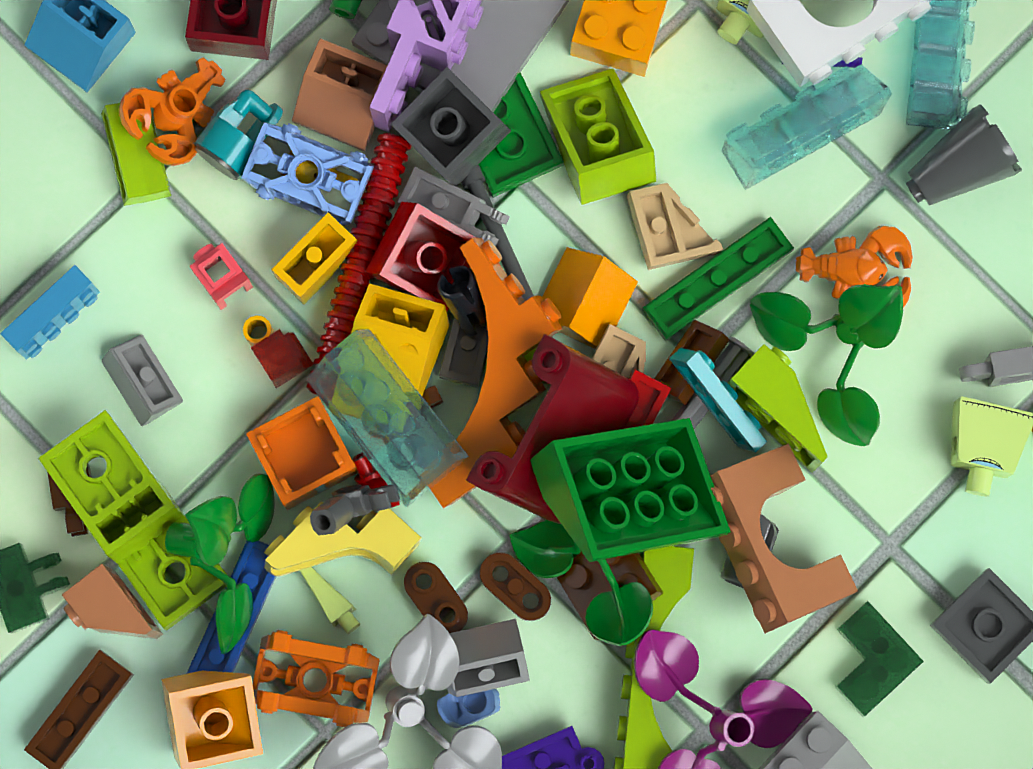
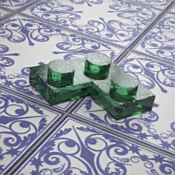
M869 601L865 602L837 628L838 632L864 660L842 679L835 688L862 717L871 712L924 662Z

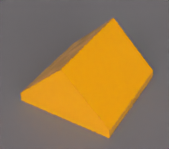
M567 247L542 299L549 298L559 310L562 318L558 322L563 328L559 331L560 333L596 349L607 325L617 326L638 281L605 256Z

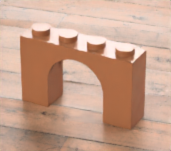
M789 443L719 470L711 475L714 484L711 490L717 502L720 501L731 531L727 535L718 536L719 540L728 553L736 576L742 584L753 607L754 615L765 634L858 592L841 554L813 567L797 569L778 560L771 553L763 539L760 528V514L765 501L806 480Z

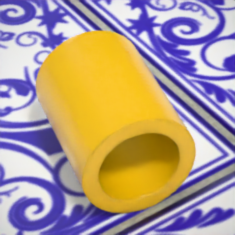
M252 316L246 320L243 326V334L248 343L255 349L268 348L274 341V331L269 321L262 316ZM258 326L267 328V333L263 338H251V332L254 328Z

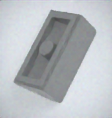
M143 335L110 348L103 357L102 363L141 426L151 423L183 402L182 397Z

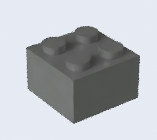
M448 67L391 123L446 181L456 187L511 132Z

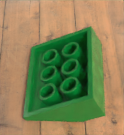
M690 418L554 440L530 459L543 499L589 562L723 536L731 532L720 501L717 502L711 490L714 484Z

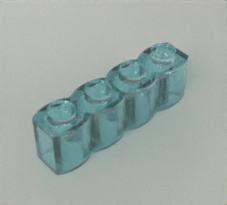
M932 0L929 3L932 8L916 20L906 125L951 130L966 115L968 97L962 96V82H968L971 73V59L965 58L966 44H972L975 32V21H969V7H975L977 0Z

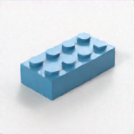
M74 265L0 334L26 360L29 357L34 358L42 351V345L48 340L52 341L61 333L60 329L66 323L71 324L79 317L80 314L78 312L85 306H91L98 299L97 295L100 291Z

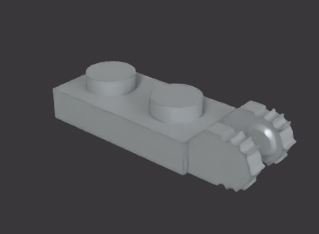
M417 167L414 168L398 200L400 204L402 201L418 203L471 235L482 238L484 242L490 240L495 246L499 239L494 234L474 227L480 213L489 216L491 220L499 224L506 225L510 216L486 205V201Z

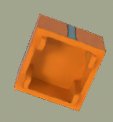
M319 396L246 433L283 506L287 510L358 474L357 468Z

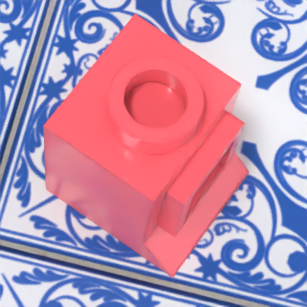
M212 243L208 244L194 254L193 259L195 262L190 265V268L220 310L227 306L224 299L235 291L244 287L248 292L253 288L249 278L223 243L217 247H214ZM223 260L230 272L216 282H213L206 271Z

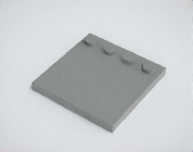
M379 0L352 39L354 47L385 65L389 64L394 52L390 47L387 26L399 0ZM414 0L416 6L428 2V0ZM482 0L480 6L484 7L481 19L476 29L469 27L465 42H468V47L460 65L454 63L451 71L494 112L501 102V98L506 95L516 76L523 70L569 0ZM429 14L423 16L422 20L425 21V27L429 37L432 38L430 31L426 25V17L428 16L431 17L434 27L439 36L438 28L435 24L433 16ZM420 62V65L423 66V72L417 87L424 90L442 71Z

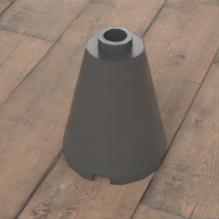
M981 104L972 108L908 172L911 180L906 182V185L918 203L925 199L930 206L1015 176L1022 171V168L1017 164L1019 161L999 127L996 124H989L986 119L989 113Z

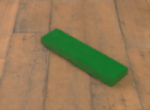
M769 217L646 304L642 311L662 338L667 341L691 324L694 319H698L791 253L794 247L774 220Z

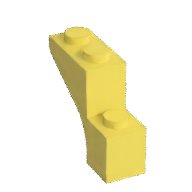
M321 501L314 509L320 506L323 502ZM307 506L293 521L292 524L296 528L286 538L279 535L265 550L264 553L268 557L265 559L264 568L273 576L280 577L340 557L361 556L376 562L392 575L419 546L422 537L390 508L380 510L378 513L372 510L365 515L356 526L360 530L358 534L346 524L334 534L318 535L310 523V516L314 509Z

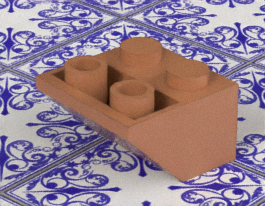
M320 38L304 73L292 122L365 152L375 129L369 107L388 65Z

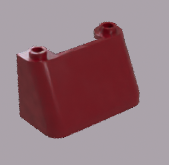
M544 334L534 352L532 368L535 374L541 380L549 383L551 387L513 457L511 458L497 451L484 453L475 462L466 481L537 516L561 524L542 497L530 459L554 440L624 429L637 406L639 391L636 384L629 378Z

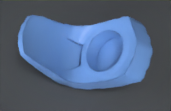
M491 689L460 697L447 694L437 700L438 713L442 720L450 727L461 728L469 726L500 710L499 692L497 689Z

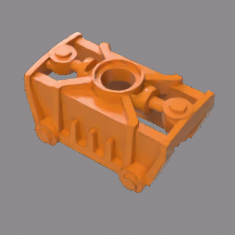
M277 630L272 632L271 635L261 638L253 680L255 704L257 709H261V712L272 714L277 712L278 709L330 718L333 719V723H337L336 726L347 727L353 724V722H368L380 660L367 653V649L363 648V645L352 644L351 646L347 645V648L292 639V635H289L287 631ZM267 650L289 654L300 667L289 665L287 670L278 669L273 662L264 658L265 652ZM348 665L372 670L371 678H362L355 683L345 681V675L336 674V672ZM313 668L321 669L327 677L325 687L319 692H311L304 685L305 674ZM275 678L285 679V685L295 687L284 694L258 690L259 683L271 682ZM343 690L351 691L358 699L366 702L365 710L339 705L331 694L342 695Z

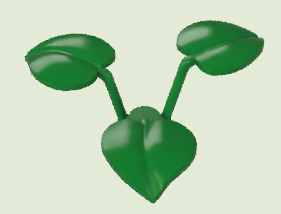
M866 284L851 286L839 298V314H835L831 319L817 325H808L811 319V311L802 300L795 296L781 292H764L755 295L750 300V309L758 330L772 346L783 351H796L806 344L807 333L815 334L832 326H836V334L843 343L852 344L853 347L836 383L837 390L831 388L823 389L818 395L817 410L823 424L836 437L853 445L869 446L880 424L878 406L874 399L862 389L856 387L845 389V381L859 350L864 344L874 349L884 348L890 345L897 337L903 316L902 287L899 285L874 286Z
M258 473L253 475L243 486L238 504L241 520L236 523L237 510L233 499L226 496H218L201 503L186 513L185 517L189 524L173 522L169 526L165 537V547L169 554L189 557L190 565L204 569L226 584L227 589L220 593L216 606L217 634L220 651L224 655L232 650L246 632L253 613V598L248 584L238 583L236 585V581L214 566L225 557L232 532L244 530L246 540L253 543L259 541L268 531L274 516L275 497L272 483L266 474Z
M549 520L542 521L526 530L510 534V541L517 558L529 572L537 577L554 578L565 574L573 564V554L581 552L563 525ZM606 559L598 560L612 591L600 593L593 598L586 610V624L593 636L603 642L616 646L630 644L643 634L651 621L653 614L652 597L648 590L638 582L628 583L619 589V585Z

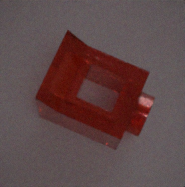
M279 329L251 347L275 388L280 387L314 365L294 332H288L283 335Z

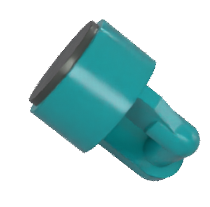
M244 90L237 98L222 107L216 116L213 117L194 142L195 150L209 164L229 178L242 180L241 177L263 123L276 125L282 117L283 109L276 103L268 105L251 90ZM250 112L257 119L247 133L244 134L237 127Z

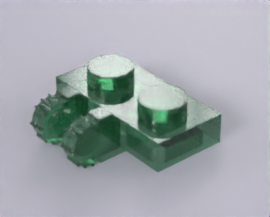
M20 542L0 550V611L8 633L13 634L50 619L42 597L69 587L70 582L67 576H60L38 586L34 573L57 566L62 561L59 553L49 554L29 563L23 544Z

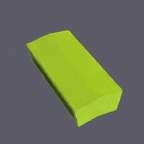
M120 103L105 105L101 115L124 206L172 196L164 164L153 158L146 149L150 142L159 147V144H156L153 140L157 135L152 115L147 133L142 130L141 122L138 119L136 120L138 128L144 135L140 140H137L129 135L120 121L118 113Z

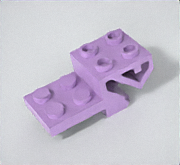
M414 0L398 1L387 26L390 47L394 52L369 107L376 128L389 133L392 128L391 123L407 108L408 102L404 101L409 87L416 88L423 72V66L420 65V62L441 71L446 67L451 70L454 63L461 64L468 47V42H465L469 27L476 29L483 13L484 7L480 6L482 0H428V2L419 6L415 5ZM427 14L433 16V19H434V21H435V24H436V26H437V28H438L439 36H438L437 31H436V29H435V27H434V24H433V22H432L431 17L428 16V17H426V25H427V27H428V29H429V31H430V34H431L432 38L429 37V35H428V33H427V30H426V27H425V21L422 20V17H423V16H425V15H427Z

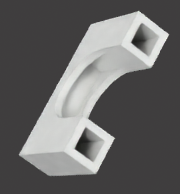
M750 0L746 11L798 86L801 87L809 81L816 85L826 79L833 72L831 67L841 60H844L846 64L854 61L866 51L864 46L875 38L879 43L886 40L898 31L897 24L909 17L911 21L917 20L932 8L929 4L932 0H873L872 12L861 22L847 27H833L817 21L807 12L800 0Z

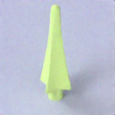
M312 567L299 570L334 627L340 624L345 632L350 634L360 626V623L352 614L356 611V608L345 597L335 590Z

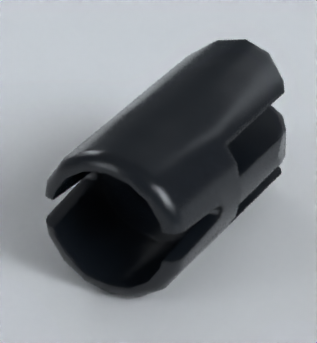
M454 266L448 269L453 282L450 283L442 274L437 283V290L465 334L474 336L478 333L466 315H470L482 328H485L487 326L486 315L481 308V305L484 306V302L472 269L467 266Z

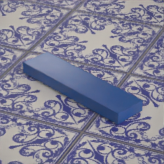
M246 541L230 576L236 581V585L238 583L248 584L252 593L253 613L246 632L231 651L225 655L221 654L215 609L186 674L197 671L234 672L277 577L270 574L264 568L265 559L268 557L264 552L268 548V544L261 541L253 543Z

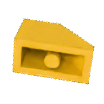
M327 213L271 270L275 278L305 305L334 275L356 244L357 239L331 214Z

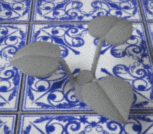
M426 614L412 630L399 640L392 651L390 670L400 685L391 689L386 696L385 703L389 712L384 714L386 721L382 738L379 740L376 729L369 723L351 724L338 731L327 742L313 766V769H388V758L381 749L388 745L393 722L396 721L403 727H412L419 723L445 749L434 759L433 769H502V751L496 737L489 730L480 726L463 727L453 735L449 743L424 717L425 706L418 695H422L426 687L436 691L446 689L454 681L459 670V654L455 642L446 628L437 619Z

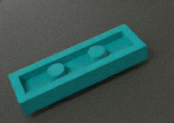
M679 348L669 358L738 448L756 453L767 443L766 439L759 432L761 428L759 421L750 412L742 410L735 401L738 399L737 393L727 382L718 379L712 371L715 365L705 353L700 350L693 351Z

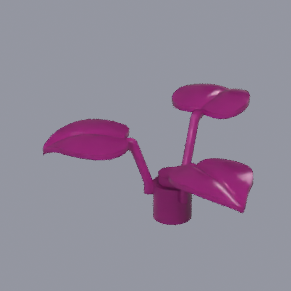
M649 629L644 632L637 645L634 657L635 676L640 688L647 696L659 702H666L678 690L681 695L710 712L713 716L709 729L712 737L716 740L715 743L701 748L697 755L687 749L674 750L664 757L658 769H721L717 762L704 759L705 756L717 750L724 751L727 744L742 747L751 742L761 748L776 747L782 744L813 711L811 705L797 691L783 683L769 679L755 680L743 688L739 697L743 712L721 710L719 707L713 706L692 693L684 686L696 677L699 670L698 652L687 638L677 633Z

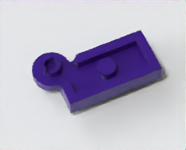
M573 726L502 756V769H604L605 765L604 758L598 750L590 747L581 748Z

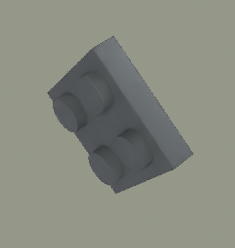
M987 568L930 624L987 684H991L1033 642V611L990 568Z

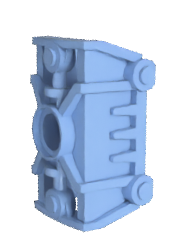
M264 122L241 178L257 189L255 193L259 194L258 197L268 201L269 199L274 200L276 197L322 217L329 213L341 225L351 224L374 168L368 162L369 159L365 157L366 155L358 151H351L350 154L310 139L301 135V131L298 130L299 127L290 123L288 125L283 124L280 127ZM268 135L289 145L294 156L284 153L282 157L275 155L270 146L264 143L265 136ZM305 161L314 162L318 168L317 178L309 184L299 182L296 176L297 167ZM271 162L278 165V172L286 175L271 180L251 170L254 164L266 165ZM342 166L363 175L361 181L347 180L341 182L336 180L337 174L329 171V169ZM332 188L341 191L342 196L351 203L349 211L327 203L320 189L330 192Z

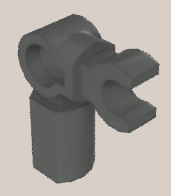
M396 484L371 489L368 485H352L340 488L332 493V498H329L312 511L310 516L311 526L318 535L334 534L354 517L367 515L372 510L391 508L390 502H398L400 500Z

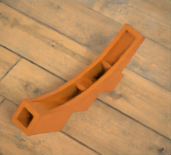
M472 238L463 244L460 249L476 277L485 306L489 338L486 373L478 402L464 430L446 453L421 474L443 508L455 503L476 488L475 485L469 483L466 479L481 455L489 451H497L511 458L513 457L525 435V431L517 421L511 423L508 416L546 390L542 384L543 380L535 374L532 368V360L527 362L524 356L538 347L544 334L552 337L563 329L558 322L562 318L554 303L549 298L543 300L540 295L532 296L524 301L522 295L525 294L523 286L512 273L507 276L499 264L502 260L500 252L490 240L484 242L482 238Z

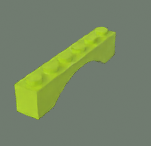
M668 546L639 553L663 591V594L653 601L652 618L644 632L649 629L660 631L674 606L690 590L694 557L693 548ZM642 635L625 647V658L632 659L631 675L623 674L621 699L628 700L627 716H619L617 740L624 741L623 757H615L614 769H658L664 757L672 752L655 718L652 700L640 688L635 676V651Z

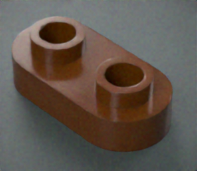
M494 553L483 561L480 568L482 584L517 617L524 621H537L547 614L551 605V595L548 588L514 557L507 553ZM497 567H504L508 571L507 579L501 582L496 581L492 576L493 570ZM525 595H536L538 605L532 609L526 608L522 601Z
M419 562L412 565L405 574L404 587L423 617L426 614L433 616L449 633L462 631L468 621V611L466 605L442 571L430 562ZM425 574L431 577L432 584L428 589H420L416 585L417 578L420 575ZM444 608H452L455 611V619L450 623H445L440 619V612Z

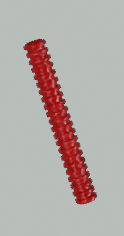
M383 133L377 137L380 145L374 148L376 157L372 158L370 162L374 168L369 177L370 180L365 187L366 192L361 197L363 204L357 207L360 215L354 218L356 228H352L350 232L357 239V242L346 256V263L341 264L340 269L343 271V274L337 277V282L340 285L335 287L333 291L336 299H331L330 305L333 309L327 312V317L330 320L324 323L323 326L326 334L321 335L320 341L323 344L317 347L316 351L320 355L319 358L313 361L316 369L310 372V377L313 379L306 386L311 393L330 399L335 398L355 317L368 288L369 281L374 279L365 270L383 238V232H386L389 227L386 221L391 220L392 214L389 211L395 208L393 197H398L399 194L396 186L402 183V178L399 176L405 172L403 163L407 162L409 158L406 151H410L412 148L404 137L391 133Z

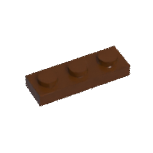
M99 650L25 747L24 751L48 769H64L134 674L104 651Z

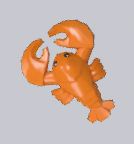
M204 57L197 60L198 73L185 78L182 82L173 70L163 74L161 78L157 79V84L164 91L163 93L145 87L131 88L120 101L118 112L120 121L129 135L135 139L140 140L144 136L138 128L137 119L142 124V130L147 133L151 124V108H153L156 129L177 131L178 135L163 134L153 139L156 144H164L167 147L166 150L157 147L151 142L146 146L150 155L165 165L177 166L188 163L197 154L196 146L194 145L197 136L192 121L194 120L203 128L207 126L211 116L214 114V110L202 102L210 91L211 85L221 87L226 80L221 75L222 69L214 61L208 62Z
M878 226L868 233L859 249H856L855 237H839L834 240L837 253L822 254L816 257L811 247L801 249V255L796 257V271L800 273L799 280L807 283L813 275H817L819 278L835 282L832 297L836 299L840 298L841 294L851 286L863 284L876 285L884 278L888 270L885 263L876 254L877 251L882 259L896 268H899L900 262L896 259L895 252H898L901 257L903 269L911 268L913 259L911 244L906 235L896 227ZM898 276L889 279L882 286H895L899 282ZM904 277L901 283L903 307L908 302L911 292L909 277Z

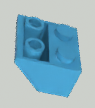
M43 0L25 42V47L88 93L135 35L136 31L130 19L105 0Z

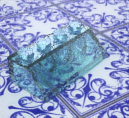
M862 64L852 70L848 66L843 67L828 77L829 83L816 89L814 85H811L794 96L796 101L782 108L781 104H777L760 115L762 120L748 127L747 123H743L726 134L728 139L725 140L721 151L742 186L747 190L879 116L892 95L889 87Z
M369 329L355 330L323 357L307 378L308 383L388 485L396 484L400 501L405 507L412 504L469 457Z

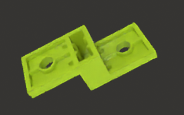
M106 410L38 458L105 554L119 565L164 630L170 629L226 588V584L198 566L190 565L189 557L173 555L167 552L165 537L169 526L173 522L187 524L189 522L166 488L154 477ZM96 457L104 458L107 462L105 473L98 478L88 477L86 467L89 461ZM174 562L183 563L186 568L184 579L176 584L168 583L165 579L166 568ZM219 563L214 566L218 570L227 574Z

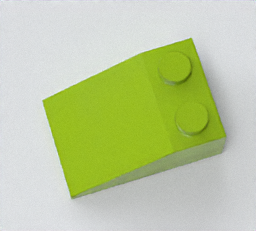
M614 68L540 91V97L566 171L581 205L656 182L654 149Z
M763 344L730 379L728 384L737 393L738 399L735 401L743 410L750 412L759 421L761 427L782 446L789 443L795 458L813 473L828 456L795 371L789 367L792 362L777 347L774 346L770 349Z

